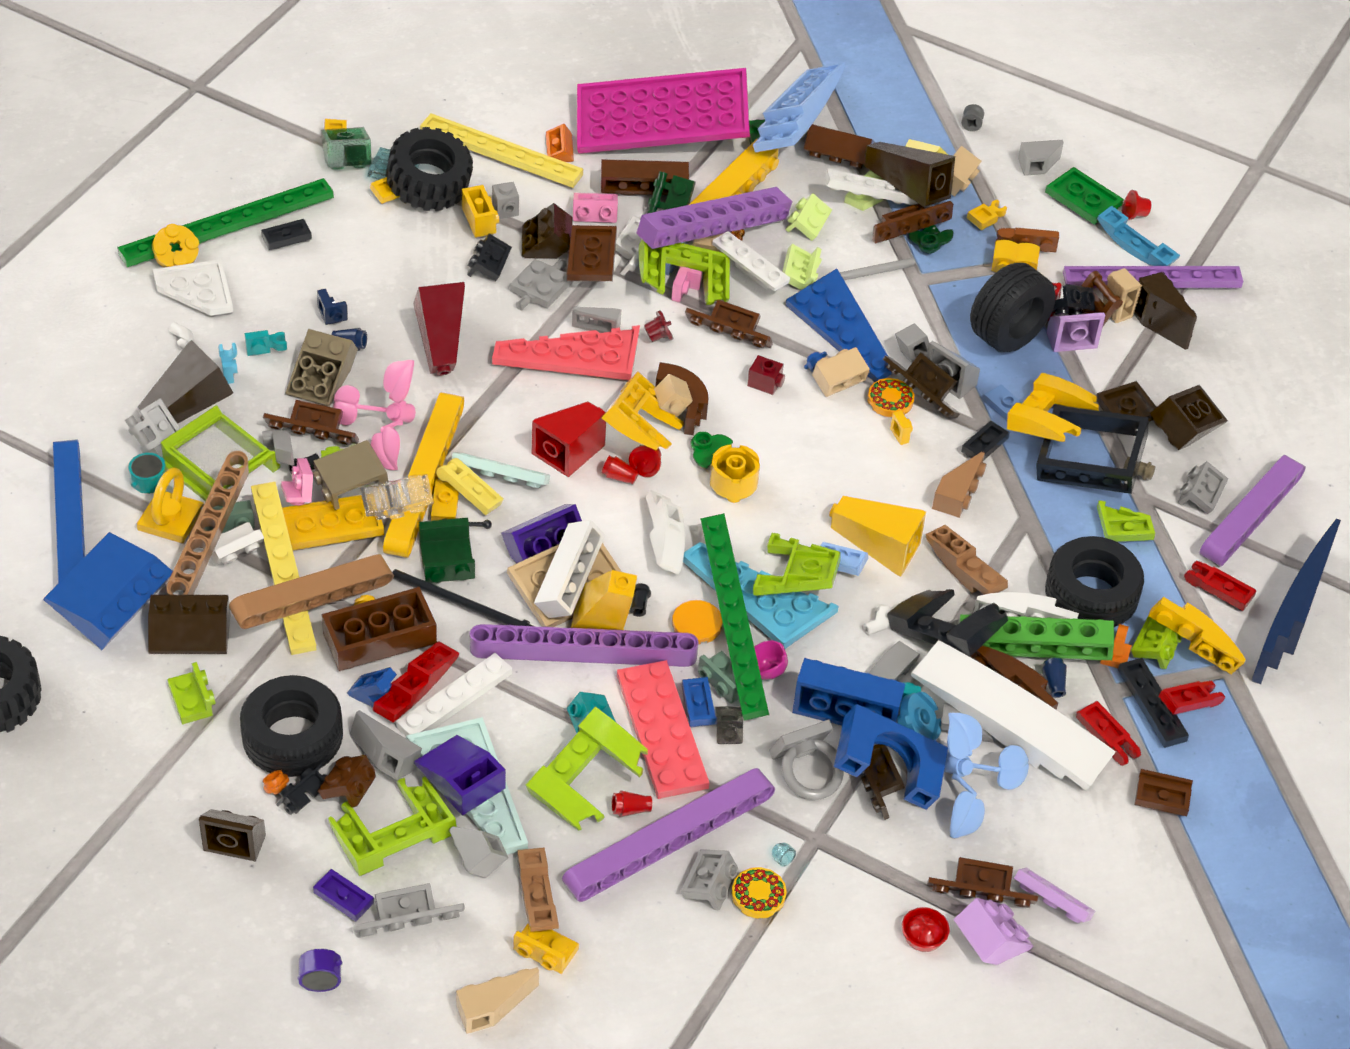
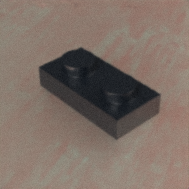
M304 219L261 230L262 238L269 251L312 239V233Z
M990 421L962 445L961 452L970 458L983 452L985 453V460L1008 440L1010 432Z

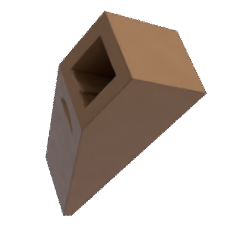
M980 452L942 477L934 495L932 509L960 518L963 509L968 510L972 499L970 494H975L979 484L977 478L978 476L983 477L987 464L983 463L985 453Z

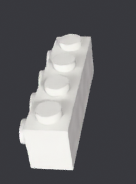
M592 520L569 523L534 601V604L548 618L570 616L573 613L605 537V534Z

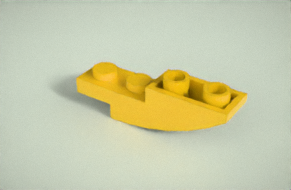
M1162 597L1151 608L1149 617L1191 641L1189 650L1218 666L1220 669L1232 675L1245 663L1246 659L1231 638L1213 620L1187 602L1183 607H1180L1167 598Z

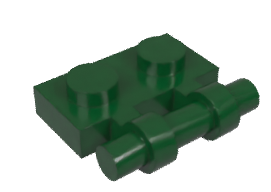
M659 171L658 178L654 180L653 186L655 188L652 198H649L647 204L649 205L647 214L657 212L658 208L666 210L689 205L696 182L673 175L672 182L667 183L668 173ZM663 189L669 190L666 202L660 201Z

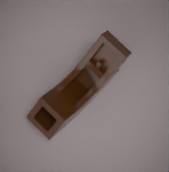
M660 362L655 387L668 374L687 382L693 401L687 407L684 434L694 436L695 427H700L701 419L707 420L709 398L706 386L697 375L688 369Z

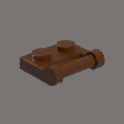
M1093 271L1081 286L1090 288L1096 286L1108 302L1105 305L1093 291L1095 295V310L1082 314L1104 313V326L1113 312L1122 306L1123 301L1102 280V275L1098 271Z

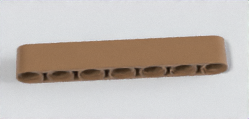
M232 451L227 455L167 583V595H174L173 593L178 590L185 592L182 595H194L248 477V457L242 451ZM235 464L242 465L240 468H233L232 466ZM225 485L233 486L231 489L222 488ZM218 505L224 507L221 510L213 509V507ZM208 526L214 528V529L211 530V531H204V530H203V528L208 527ZM195 548H203V549H204V551L199 552V553L194 552L193 550H194ZM186 569L194 570V572L191 574L183 573V571Z
M376 554L240 595L230 602L229 609L242 629H248L383 587L392 581L394 575L382 555Z

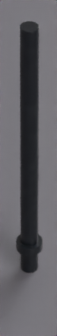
M394 569L392 572L394 575L393 579L415 588L420 587L424 592L504 625L533 626L526 619L521 621L400 570Z

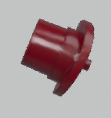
M657 311V317L644 325L651 342L653 343L666 337L673 340V335L668 329V326L672 325L671 321L666 322L662 311Z

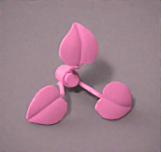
M414 360L393 362L387 367L383 380L384 389L390 393L389 399L394 401L387 408L358 404L360 393L357 388L350 385L340 387L334 396L333 408L343 411L340 422L342 425H351L356 420L357 409L386 412L388 418L395 421L381 427V433L374 434L371 440V446L383 467L389 470H398L397 459L400 450L399 434L392 427L402 426L403 422H412L416 414L415 407L403 401L410 388Z

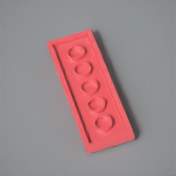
M667 660L618 669L617 679L637 739L648 749V755L643 754L657 799L709 789V780Z

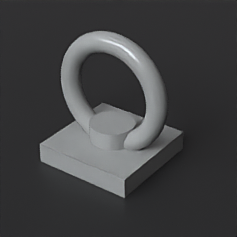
M830 720L782 735L769 750L773 760L783 757L782 773L788 787L794 793L806 799L819 800L829 797L836 792L843 780L844 771L834 767L836 749L823 741L833 730ZM820 750L832 762L833 777L825 787L809 789L801 785L795 778L792 768L794 758H800Z

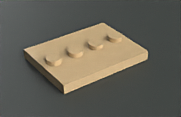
M603 543L585 583L611 570L622 572ZM559 545L507 568L508 576L542 627L560 625L572 619L574 614L573 610L570 616L548 618L534 604Z

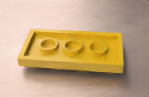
M375 493L338 498L340 508L337 510L334 509L331 502L326 501L282 507L292 550L383 536L384 526Z

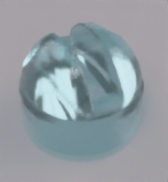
M778 843L772 849V856L780 866L784 867L794 860L796 850L787 843Z

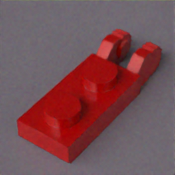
M1195 561L1192 564V570H1187L1184 574L1186 582L1192 586H1200L1205 591L1242 611L1245 610L1257 592L1253 587L1214 566L1211 567L1202 563V561Z
M1212 680L1197 681L1166 688L1158 696L1173 715L1205 707L1211 708L1221 704L1225 699V695L1222 692L1211 693L1216 687Z
M1098 701L1077 711L1076 718L1093 736L1116 751L1112 757L1118 764L1122 766L1128 764L1127 754L1134 759L1140 757V747L1136 745L1130 734Z

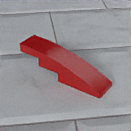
M440 641L435 643L408 663L407 672L393 681L390 691L374 702L373 711L394 723L441 679L457 660L459 652Z

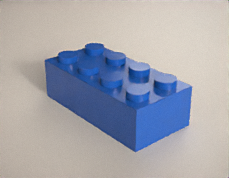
M804 658L796 682L792 713L821 721L830 720V723L842 726L844 716L858 704L898 723L897 717L900 715V706L906 683Z

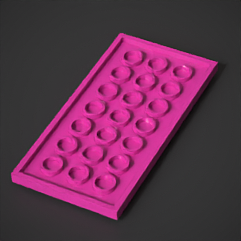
M746 68L577 84L578 154L750 137Z

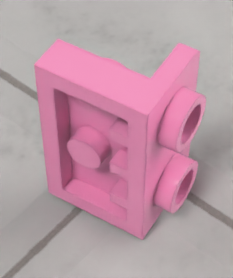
M574 193L573 221L617 222L618 194Z
M297 458V466L292 468V481L281 482L286 502H290L292 505H304L305 502L312 501L313 473L307 458Z

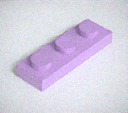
M1028 868L1019 869L1014 877L1015 880L1020 882L1019 886L1023 890L1034 894V892L1044 897L1042 899L1044 903L1053 908L1060 907L1067 912L1065 915L1074 922L1090 921L1095 913V910Z

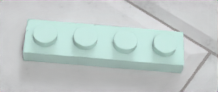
M453 452L452 459L458 458L471 470L472 467L481 469L480 474L494 477L495 473L504 475V480L517 482L518 479L527 481L526 485L535 488L549 484V474L462 452Z

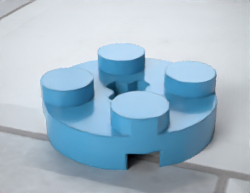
M911 693L903 697L900 715L897 717L898 724L913 729L915 732L933 740L938 739L941 733V718L937 719L935 714L938 707L927 693Z

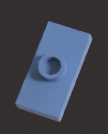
M1003 385L985 393L983 398L1005 420H1007L1009 410L1016 402L1022 404Z

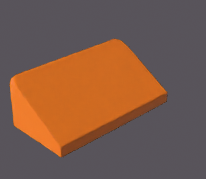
M561 124L546 131L547 156L564 162H573L572 133L565 124Z

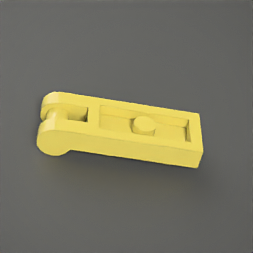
M453 458L447 465L437 469L436 473L440 480L450 483L484 515L489 514L502 504L504 498L458 458Z

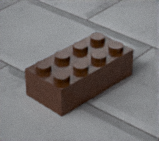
M420 587L321 614L323 635L338 671L437 643V624Z

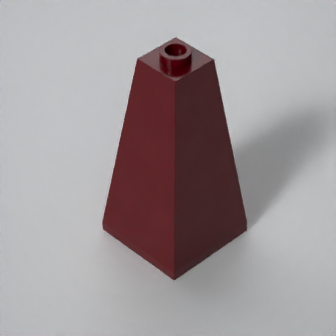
M465 282L418 287L413 304L430 374L447 375L454 371L456 366Z

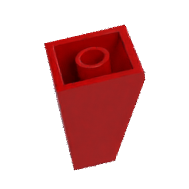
M587 401L535 418L532 421V455L565 476L570 477L605 446L606 421L602 419L605 411Z

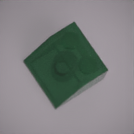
M364 127L321 130L324 158L328 167L340 170L344 166L364 168L366 165H372L371 139Z

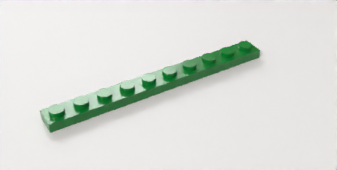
M322 178L182 226L192 231L195 237L198 238L199 243L332 199L334 198V191L327 181ZM155 235L117 247L118 254L127 268L155 258L152 249ZM178 243L170 244L172 252L181 250Z
M725 513L700 518L743 719L745 721L769 715Z

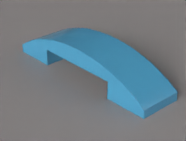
M1110 206L1097 218L1104 230L1121 248L1149 265L1170 266L1180 257V254L1166 244L1162 243L1156 246L1127 225L1128 217L1113 206Z

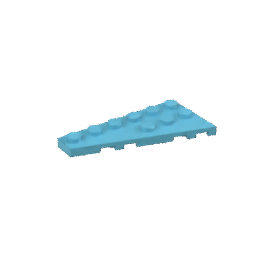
M699 542L684 552L683 562L716 590L706 544ZM743 561L736 562L748 619L771 640L781 643L785 649L838 612V605L832 602L826 604L818 600L819 596L812 593L809 595L803 592L753 595V586L757 574H771L762 570L757 572L750 569L749 564Z

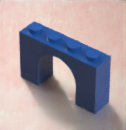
M858 704L844 716L834 763L835 768L858 777L870 765L874 744H883L895 750L906 764L908 776L904 800L927 810L940 798L948 752L947 746Z

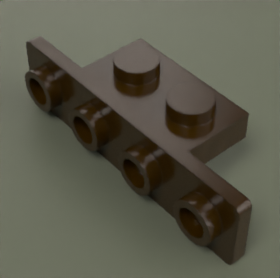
M921 352L907 370L893 358L884 356L883 360L888 363L886 365L888 370L895 375L900 373L904 376L903 382L912 389L917 387L921 390L922 393L920 395L929 403L934 401L940 406L938 410L948 418L950 415L958 418L960 413L944 401L945 397L958 382Z
M876 744L873 746L870 765L863 771L864 776L861 777L866 792L872 791L874 797L870 798L875 812H881L884 820L889 819V814L882 797L904 789L905 786L887 746Z

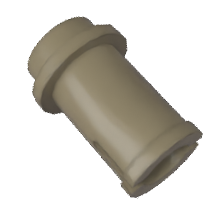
M1127 457L1123 469H1127L1130 457ZM1141 462L1137 475L1142 476L1143 480H1151L1156 466L1152 465V462Z

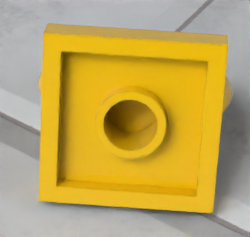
M173 467L162 475L151 502L137 522L138 531L184 543L201 513V507L204 506V502L182 496L184 478L180 469ZM174 479L173 493L167 492L166 489L170 481Z

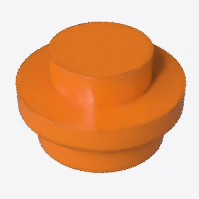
M281 770L268 774L263 779L265 792L279 794L289 782L288 775L283 774Z

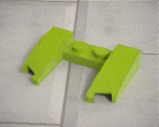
M641 240L639 244V270L643 283L650 284L657 289L656 292L663 295L665 292V264L686 267L703 272L706 305H713L718 299L728 302L730 299V258L722 252L684 243L652 249L646 242Z
M596 706L578 725L580 731L546 768L543 765L526 784L532 796L578 831L582 830L579 822L594 815L597 822L605 818L604 814L569 786L597 753L602 749L638 777H641L643 774V768L637 766L640 753L648 755V749Z
M422 777V786L407 787L405 778L397 781V785L414 815L375 832L369 833L348 801L341 805L345 814L337 822L331 816L328 818L336 838L359 876L384 866L383 858L428 838L435 844L452 836L449 829L453 826L457 827L456 818L426 777Z

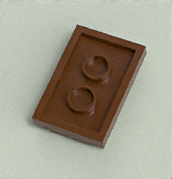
M572 225L567 281L613 282L617 226Z

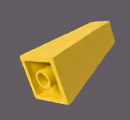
M842 496L838 504H833L829 517H832L831 528L901 577L921 544L926 511Z
M611 570L585 583L574 609L571 628L624 630L634 595L637 575Z

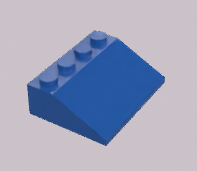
M109 532L43 600L98 648L103 650L150 601V595H155L167 583L173 571L155 555Z

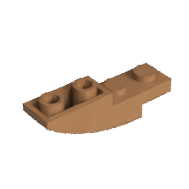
M943 525L926 534V539L939 559L970 592L974 593L979 590L985 595L999 593L1008 588V580L976 556V548L947 525Z

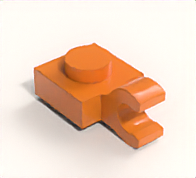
M1119 624L1114 640L1112 660H1101L1100 664L1118 669L1120 663L1128 661L1132 645L1125 644V639L1129 626Z

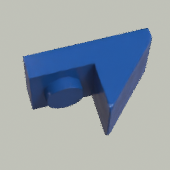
M391 667L363 674L357 679L347 694L373 708L374 702L390 691L391 681L397 674Z

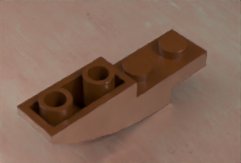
M981 646L971 656L972 659L990 668L1057 710L1058 702L1046 691L1048 681L1025 663L986 646Z

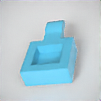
M232 343L230 350H224L223 345L219 344L218 350L221 357L223 375L228 384L234 383L233 374L238 373L236 359H234L237 356L236 344Z

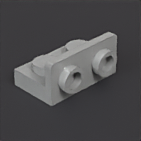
M1206 461L1199 467L1197 465L1194 466L1188 473L1189 480L1180 489L1182 494L1178 502L1182 505L1190 499L1204 512L1209 514L1214 510L1228 478Z
M700 849L681 890L685 899L709 900L714 910H720L724 900L727 898L733 879L737 876L738 872L737 864L730 852Z

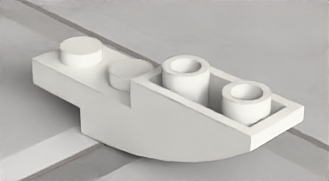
M650 490L645 497L654 525V529L649 533L657 564L664 571L669 570L679 574L682 568L685 548V527L681 507L673 504L670 498Z
M1000 592L977 596L974 612L995 603L999 606L1000 614L1012 617L1077 619L1079 614L1056 607L1055 598L1019 592Z

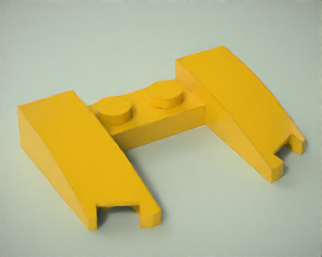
M637 371L620 391V395L608 408L602 419L614 429L638 443L657 450L659 447L668 449L672 443L638 414L639 410L643 409L653 417L678 430L684 426V422L678 419L676 415L660 409L654 391L655 386Z
M1041 373L1034 381L1033 391L1022 404L1016 402L1009 410L1007 429L1064 442L1065 435L1063 433H1069L1077 437L1081 434V428L1048 411L1054 404L1099 411V405L1094 403L1097 397L1070 381Z

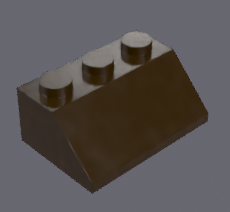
M150 595L148 612L149 654H227L231 617L229 596Z

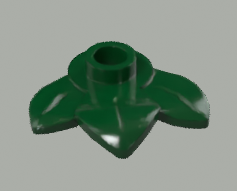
M935 225L924 228L922 232L914 231L909 233V239L917 244L922 252L931 254L938 251L942 245L949 243L953 239L954 232L953 229L940 232Z

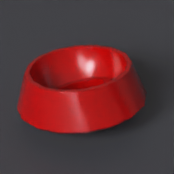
M919 907L909 911L904 916L901 924L907 943L915 950L921 952L936 950L948 939L950 933L949 923L945 916L937 910L928 907Z

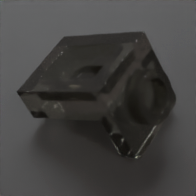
M741 706L715 707L717 744H742L743 715Z

